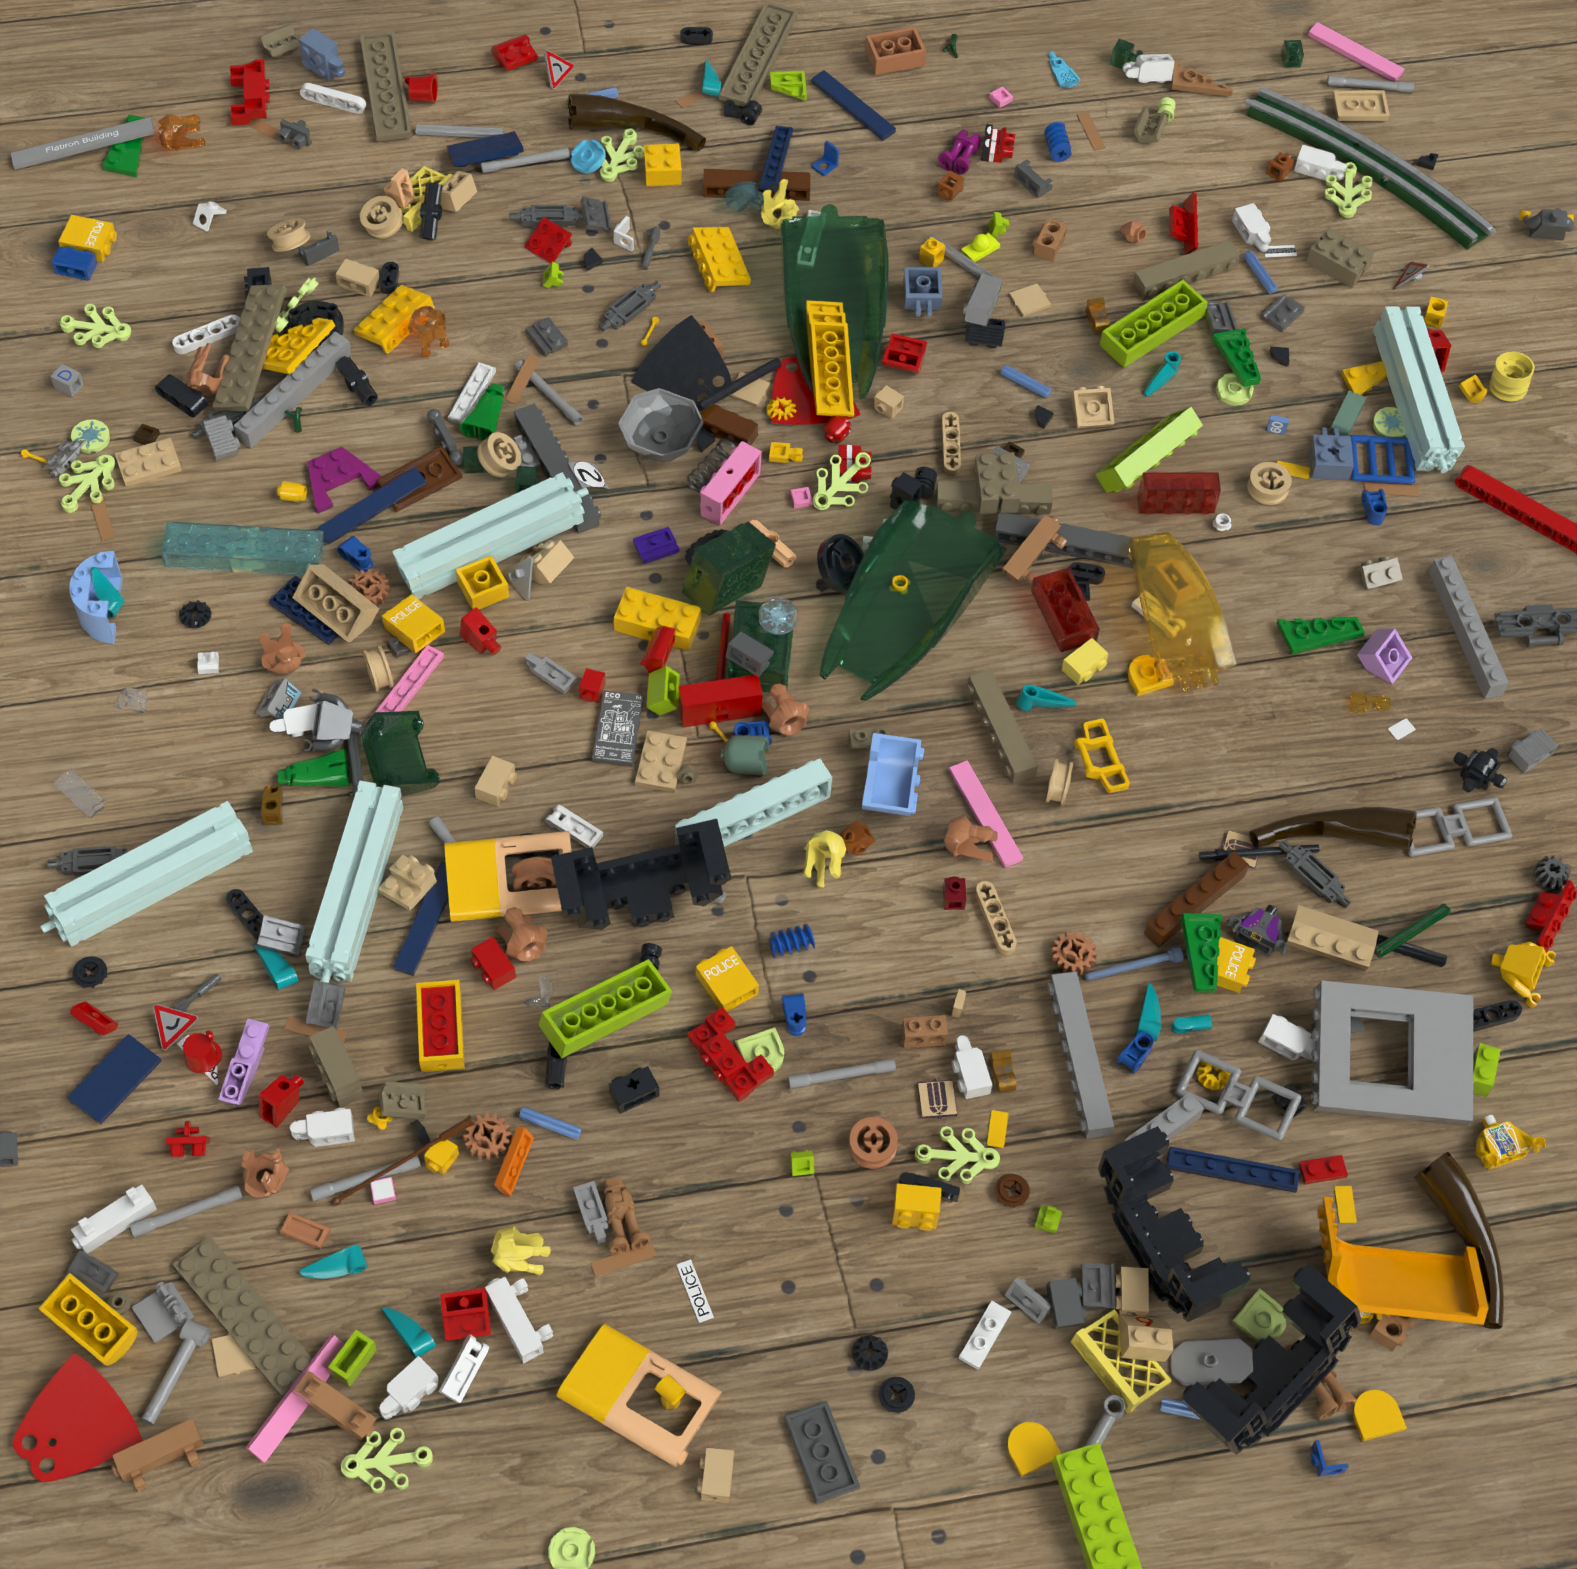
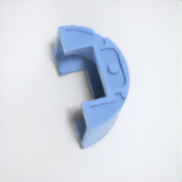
M107 551L87 558L75 569L70 579L69 590L83 630L89 633L95 640L114 644L116 625L115 623H109L107 618L109 603L108 601H99L91 573V567H96L121 594L122 575L114 551Z
M873 733L862 810L904 816L915 814L918 793H914V789L919 787L920 775H917L918 761L923 760L924 748H921V740Z

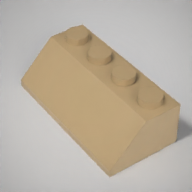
M324 564L309 565L293 596V599L347 642L353 641L368 628L379 610L375 604Z
M1297 905L1286 943L1289 946L1366 971L1373 957L1379 931Z

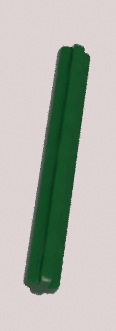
M1441 904L1377 945L1374 954L1378 958L1384 957L1449 915L1450 907L1446 904Z

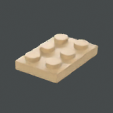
M1385 90L1333 91L1332 97L1337 121L1389 120L1390 114Z
M171 438L115 453L126 487L182 471Z
M647 731L635 786L675 793L678 772L682 766L687 737Z

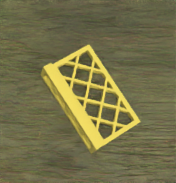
M424 166L410 178L412 186L419 185L418 188H413L414 194L420 193V196H416L411 202H418L416 205L411 206L410 203L405 209L400 208L402 213H406L403 216V224L406 225L407 230L413 232L421 225L420 208L421 204L424 203L425 197L422 192H425L426 186L422 187V184L441 181L438 184L443 185L453 174L449 173L445 176ZM425 173L431 175V177L421 178Z
M1115 1309L1087 1328H1082L1076 1332L1071 1340L1073 1346L1111 1394L1120 1396L1124 1400V1410L1127 1414L1135 1410L1138 1405L1169 1385L1172 1381L1156 1361L1146 1360V1366L1135 1364V1359H1131V1363L1119 1361L1121 1352L1119 1314ZM1113 1318L1118 1325V1331L1107 1329V1321ZM1092 1331L1102 1333L1101 1342L1094 1341L1089 1333ZM1106 1334L1117 1336V1345L1105 1343ZM1104 1348L1116 1351L1115 1360L1105 1356ZM1119 1366L1130 1368V1378L1121 1376L1118 1372ZM1134 1370L1146 1372L1145 1381L1134 1379ZM1150 1373L1158 1374L1163 1382L1160 1384L1149 1382ZM1133 1384L1144 1386V1395L1138 1397L1133 1391Z

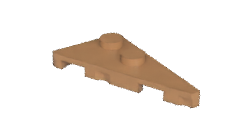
M1178 61L1174 62L1172 90L1232 96L1233 89L1229 88V86L1223 83L1220 86L1212 82L1213 78L1196 72L1192 68L1185 69L1179 66Z

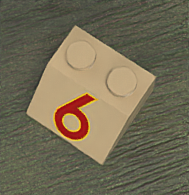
M1119 1315L1121 1357L1166 1362L1173 1352L1172 1329L1163 1318Z

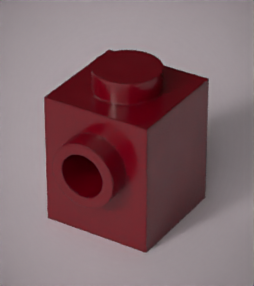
M956 876L944 878V910H965L967 901L965 878Z

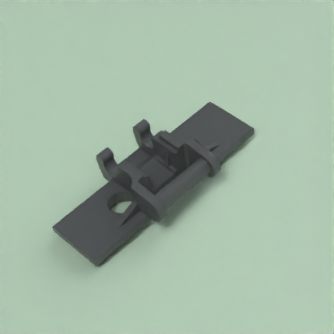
M1552 604L1525 606L1522 611L1494 613L1500 637L1523 636L1527 647L1542 644L1563 645V634L1577 633V608L1553 609ZM1562 617L1567 623L1562 624L1558 622L1557 618ZM1519 620H1525V626L1521 625ZM1540 628H1547L1548 634L1554 635L1532 637L1535 630Z

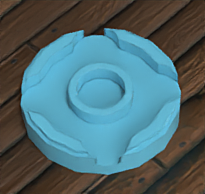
M590 139L591 141H581L572 151L571 163L580 173H592L599 169L604 162L605 150L594 139Z

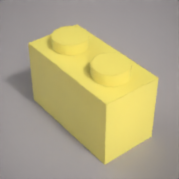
M1091 638L1064 659L1062 671L1079 685L1083 681H1088L1093 676V673L1097 670L1101 671L1107 665L1108 652Z

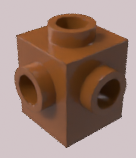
M857 820L851 825L846 826L844 831L839 834L845 843V852H850L856 856L864 853L875 842L868 826Z

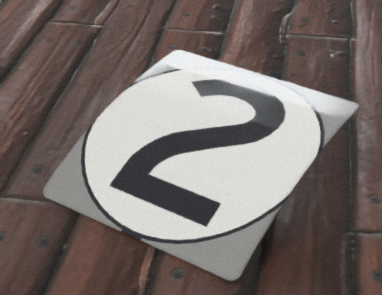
M588 462L568 463L582 488L601 487L610 489L595 464Z

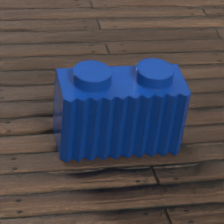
M58 247L56 255L52 260L54 273L87 281L90 280L97 265L95 254L87 250L78 251L72 247Z

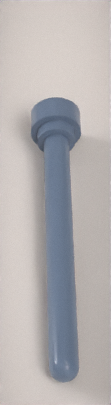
M1179 945L1173 946L1166 950V953L1088 972L1085 974V979L1091 981L1165 961L1173 963L1182 962L1183 953Z

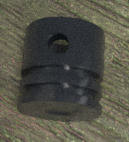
M919 467L915 471L914 478L923 483L921 498L927 499L933 495L937 473L932 468Z
M1292 1083L1284 1086V1088L1300 1094ZM1275 1093L1271 1099L1275 1101L1280 1111L1285 1114L1291 1100ZM1302 1096L1293 1118L1308 1106Z

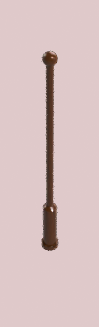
M468 1115L466 1119L439 1134V1137L343 1195L334 1197L332 1204L339 1205L341 1200L438 1142H444L469 1126L475 1125L472 1117Z

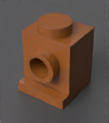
M1279 152L1273 160L1269 161L1266 174L1281 182L1292 171L1295 160H1293L1290 154Z
M949 170L938 183L937 193L940 198L952 201L959 192L963 191L965 178Z

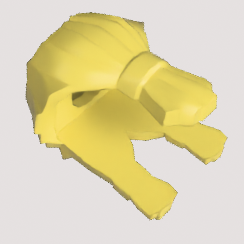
M787 179L781 180L779 189L773 198L771 197V190L764 191L762 195L764 203L761 206V217L765 224L775 229H784L790 226L795 221L799 211L794 200L784 199L788 184ZM782 210L779 219L774 217L773 212Z
M826 830L815 833L804 847V850H806V861L804 863L803 876L811 878V870L814 865L817 870L816 884L818 888H824L825 858H831L829 865L830 873L835 879L841 876V860L846 854V846L842 837L834 832Z
M513 1224L497 1230L491 1248L493 1254L491 1262L507 1274L509 1271H526L527 1273L541 1275L544 1271L543 1265L528 1264L525 1259L539 1255L548 1257L551 1250L549 1246L542 1247L544 1239L539 1233H520Z

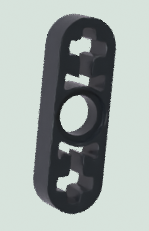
M233 889L229 891L226 895L228 907L249 933L258 940L259 930L256 929L254 923L257 921L260 927L263 915L242 890ZM234 897L240 899V902L242 904L241 907H239V904L236 901H233ZM251 910L254 912L251 918L246 919L242 916L245 911Z
M1508 1000L1474 1009L1473 1020L1478 1021L1476 1024L1473 1022V1032L1516 1021L1522 1013V1006L1515 1000ZM1509 1007L1511 1010H1515L1514 1014L1512 1011L1506 1012ZM1487 1012H1494L1498 1019H1489Z

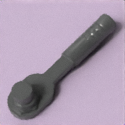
M658 226L646 231L647 236H651V242L641 264V269L643 270L648 269L654 252V246L660 238V228Z
M218 974L213 975L197 988L195 993L189 998L181 1000L173 1009L186 1012L195 999L204 995L221 981Z

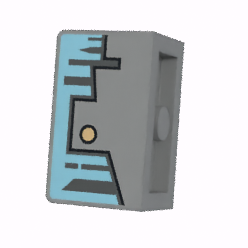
M286 678L275 680L256 713L261 717L271 715L275 719L284 718V712L287 709L294 708L302 692Z

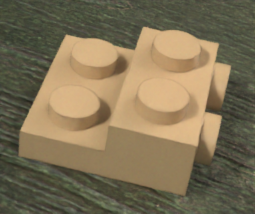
M1097 386L1086 390L1085 387H1080L1072 392L1073 413H1075L1077 429L1114 426L1110 388Z
M402 855L389 868L391 875L379 886L378 891L383 896L411 911L437 882L434 875L435 871L428 864L420 865L419 861L412 855L409 857Z

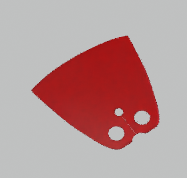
M807 356L805 359H797L795 357L784 358L781 361V367L777 369L772 400L776 401V397L783 399L785 396L786 400H792L790 404H796V407L793 408L796 410V413L791 412L793 417L787 415V420L784 419V416H781V419L778 420V415L771 417L772 422L790 425L827 423L832 416L816 415L811 368L809 367L810 356ZM792 362L797 364L798 369L796 371H789L786 365ZM808 374L809 378L804 379L803 375ZM853 400L854 417L860 415V412ZM779 402V408L777 409H781L784 412L785 407Z
M74 1353L53 1376L32 1404L16 1431L13 1439V1448L21 1458H26L30 1462L31 1472L36 1479L41 1482H50L98 1466L112 1459V1455L143 1440L132 1415L116 1391L92 1365ZM26 1435H34L37 1439L35 1448L32 1450L25 1449L22 1446L23 1438ZM55 1438L57 1441L56 1445L50 1446L48 1444L49 1439ZM49 1457L54 1460L55 1466L51 1472L44 1473L40 1469V1462L42 1459Z

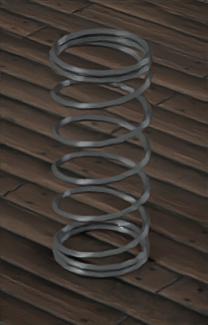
M721 439L716 444V448L710 451V455L704 457V462H700L698 467L693 469L692 473L687 476V482L694 491L700 493L701 490L691 483L689 476H692L694 483L700 489L702 488L695 482L693 477L707 486L706 482H709L701 475L699 470L712 477L713 473L706 466V464H709L718 472L720 468L714 463L712 457L722 463L724 459L719 455V450L729 458L730 455L724 451L721 443L734 448L735 445L731 441ZM713 450H716L720 459L716 456L711 455V452ZM710 457L714 465L705 462V459ZM704 463L707 471L699 469V465ZM695 470H698V473L700 474V476H698L697 474H694L693 472H694Z

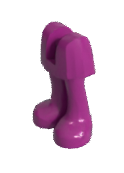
M962 129L952 140L953 147L951 151H943L939 154L938 163L947 171L953 167L954 173L959 175L966 173L970 168V155L976 154L978 151L980 135L973 133L971 138L967 137L968 131ZM963 151L962 155L957 158L959 152Z

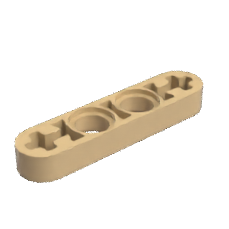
M946 412L942 417L943 470L948 476L958 475L961 467L959 416L954 412ZM949 420L953 422L952 427H949ZM951 433L954 434L956 437L954 439H949L946 437V435ZM954 449L956 450V453L949 454L947 450ZM950 461H953L954 468H951Z
M982 881L976 887L975 895L997 950L1003 955H1011L1016 948V938L995 887L988 881ZM982 889L989 891L988 900H986V894L984 892H981ZM989 905H994L997 907L998 911L996 913H990L988 912L987 907ZM1002 923L1005 929L998 931L994 928V924ZM1004 936H1006V937H1005V940H1006L1007 944H1011V945H1010V948H1007L1006 945H1003V943H1004V938H1003V937H1004Z

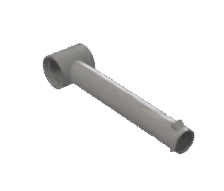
M192 1320L185 1322L180 1333V1339L183 1342L141 1420L154 1425L195 1347L202 1348L207 1342L210 1328Z
M1111 1395L1105 1400L1103 1414L1084 1447L1100 1443L1101 1446L1114 1422L1122 1418L1125 1403L1120 1396ZM1112 1404L1117 1405L1120 1411L1113 1413L1108 1409V1406Z

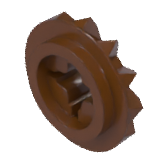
M1005 1174L997 1180L994 1193L997 1201L1003 1203L1004 1207L1010 1206L1015 1208L1026 1202L1030 1194V1188L1027 1181L1020 1175ZM1015 1184V1192L1018 1194L1008 1197L1009 1191L1006 1189H1011Z

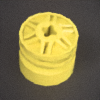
M1515 351L1501 354L1496 359L1489 383V388L1493 395L1505 401L1523 399L1527 394L1535 366L1533 361L1523 353Z

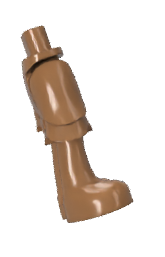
M615 1177L605 1180L606 1189L604 1194L608 1225H612L614 1238L609 1242L610 1252L625 1254L630 1250L622 1226L624 1219L626 1220L632 1250L637 1251L646 1247L651 1242L650 1235L646 1231H640L635 1216L634 1201L626 1185L623 1184L622 1178Z
M1333 1370L1314 1389L1319 1400V1406L1316 1410L1319 1420L1331 1417L1337 1410L1339 1412L1347 1410L1357 1402L1353 1394L1345 1391L1336 1380L1337 1375ZM1325 1382H1326V1384L1328 1385L1329 1389L1331 1390V1392H1332V1394H1333V1396H1334V1399L1330 1396V1394L1328 1393V1391H1327V1390L1325 1389V1387L1323 1386V1384H1325Z

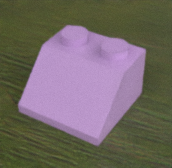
M1395 628L1377 629L1357 654L1366 670L1389 684L1395 682L1412 659L1411 654Z

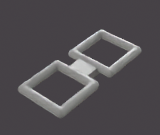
M1497 797L1454 804L1452 809L1455 815L1444 816L1439 807L1417 810V819L1435 816L1445 843L1415 848L1412 843L1410 851L1407 852L1409 856L1415 857L1453 850L1455 844L1452 837L1463 835L1467 846H1475L1509 840L1512 838V833ZM1492 805L1502 833L1473 838L1462 811Z
M1200 1050L1194 1051L1176 1088V1096L1182 1098L1189 1093L1186 1091V1088L1199 1060L1231 1073L1217 1104L1192 1094L1205 1109L1216 1114H1222L1227 1103L1239 1107L1235 1116L1237 1123L1277 1141H1281L1301 1101V1095L1259 1076L1253 1077L1249 1087L1237 1082L1241 1074L1240 1068ZM1259 1086L1291 1100L1277 1131L1245 1117Z

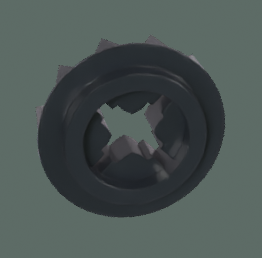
M199 600L196 602L189 601L179 611L180 621L189 628L203 627L210 621L212 615L211 609L206 602L202 603ZM197 609L198 613L193 619L192 613Z
M95 956L85 957L75 964L73 978L77 985L82 986L84 989L86 987L94 989L96 985L102 984L103 980L107 978L108 969L102 959ZM85 969L90 971L94 970L95 977L91 975L87 976Z
M872 1334L861 1336L853 1345L852 1358L855 1364L863 1370H877L887 1361V1345L880 1337L873 1336ZM869 1344H871L873 1351L877 1352L873 1353L871 1361L869 1360L868 1353H864V1351L868 1350Z
M891 1377L881 1384L878 1398L881 1406L886 1408L888 1412L899 1414L908 1411L913 1405L915 1390L908 1380L902 1377ZM892 1390L896 1393L903 1391L900 1397L901 1402L898 1399L890 1400L893 1395Z

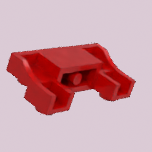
M255 59L244 65L230 66L231 87H244L245 103L230 105L232 125L250 124V119L267 118V103H270V93L267 90H270L269 79H266L264 59Z
M721 1007L706 1017L703 1024L689 1032L688 1039L700 1053L702 1062L713 1069L715 1078L719 1082L722 1081L737 1101L740 1102L748 1097L758 1086L774 1076V1069L762 1054L749 1063L743 1059L725 1036V1034L735 1028V1021L724 1007Z

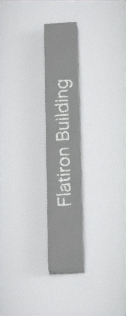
M149 117L11 153L14 169L16 170L155 134L152 119Z

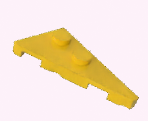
M1383 361L1343 369L1341 375L1349 391L1362 395L1385 379L1387 372Z

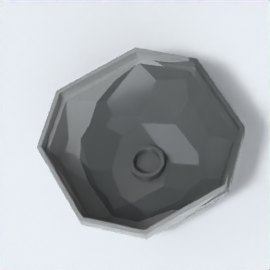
M660 388L634 395L618 422L619 429L630 449L660 462H671L686 454L703 425V419L693 400Z

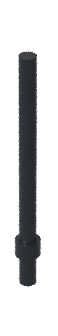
M1318 844L1300 845L1305 851L1310 850L1312 853H1317L1320 850ZM1280 847L1236 850L1220 848L1214 851L1199 852V860L1215 859V861H1223L1234 851L1240 857L1286 855L1287 853Z

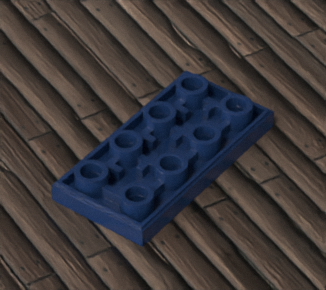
M515 131L446 146L455 167H465L471 163L480 164L489 159L499 160L503 156H517L519 153L524 152L523 145Z
M294 576L269 600V605L330 645L339 635L293 599L301 582L300 578Z
M128 1034L67 1098L101 1125L160 1064L161 1058Z

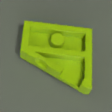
M805 71L770 72L771 90L801 100H807Z

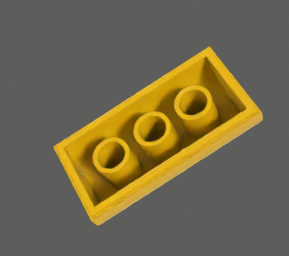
M71 1273L65 1277L38 1308L106 1366L118 1361L130 1349L137 1337L138 1330Z

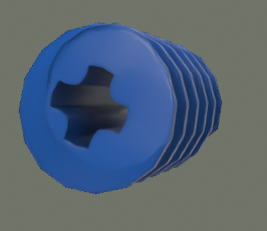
M1062 122L1049 124L1044 130V135L1051 159L1057 162L1065 161L1072 155L1065 125Z
M803 924L802 929L798 925L795 926L794 931L790 927L787 928L786 933L781 929L778 935L775 931L770 934L769 945L773 959L776 958L777 951L781 956H784V950L787 949L791 955L792 948L794 947L798 953L801 946L807 951L809 944L815 949L814 936L808 924Z

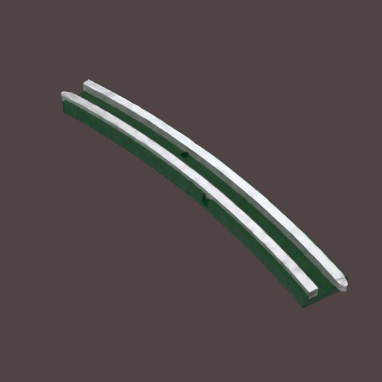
M1262 86L1255 100H1245L1244 105L1248 108V117L1278 129L1316 149L1333 153L1335 159L1344 164L1348 162L1354 163L1357 167V172L1364 176L1372 177V181L1420 212L1465 249H1470L1488 236H1495L1496 230L1494 226L1469 205L1416 167L1351 128Z

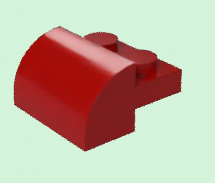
M526 34L494 45L491 49L495 60L499 65H503L506 71L538 60V55L530 45V39Z
M892 333L889 344L886 347L882 365L919 374L927 348V341Z
M661 626L653 631L640 662V665L645 666V669L648 670V678L649 673L665 667L676 640L675 628Z
M486 1288L440 1294L445 1341L466 1339L468 1335L474 1337L491 1335Z

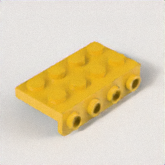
M701 227L692 229L691 234L688 236V245L693 251V257L697 261L699 271L702 273L705 286H707L709 292H714L716 286L750 285V275L729 227Z
M400 285L361 321L353 331L356 336L381 345L383 351L389 354L434 311L435 307L430 295Z

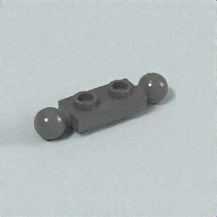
M437 409L429 410L427 420L435 425L433 427L435 437L440 438V445L447 451L450 460L455 465L462 464L464 454L456 449V443L442 419L441 412Z

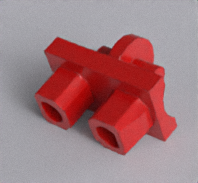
M185 1121L183 1128H176V1134H184L185 1137L166 1138V1144L170 1145L171 1157H184V1145L192 1144V1156H205L206 1144H210V1137L191 1136L192 1134L199 1133V1127H191V1122Z

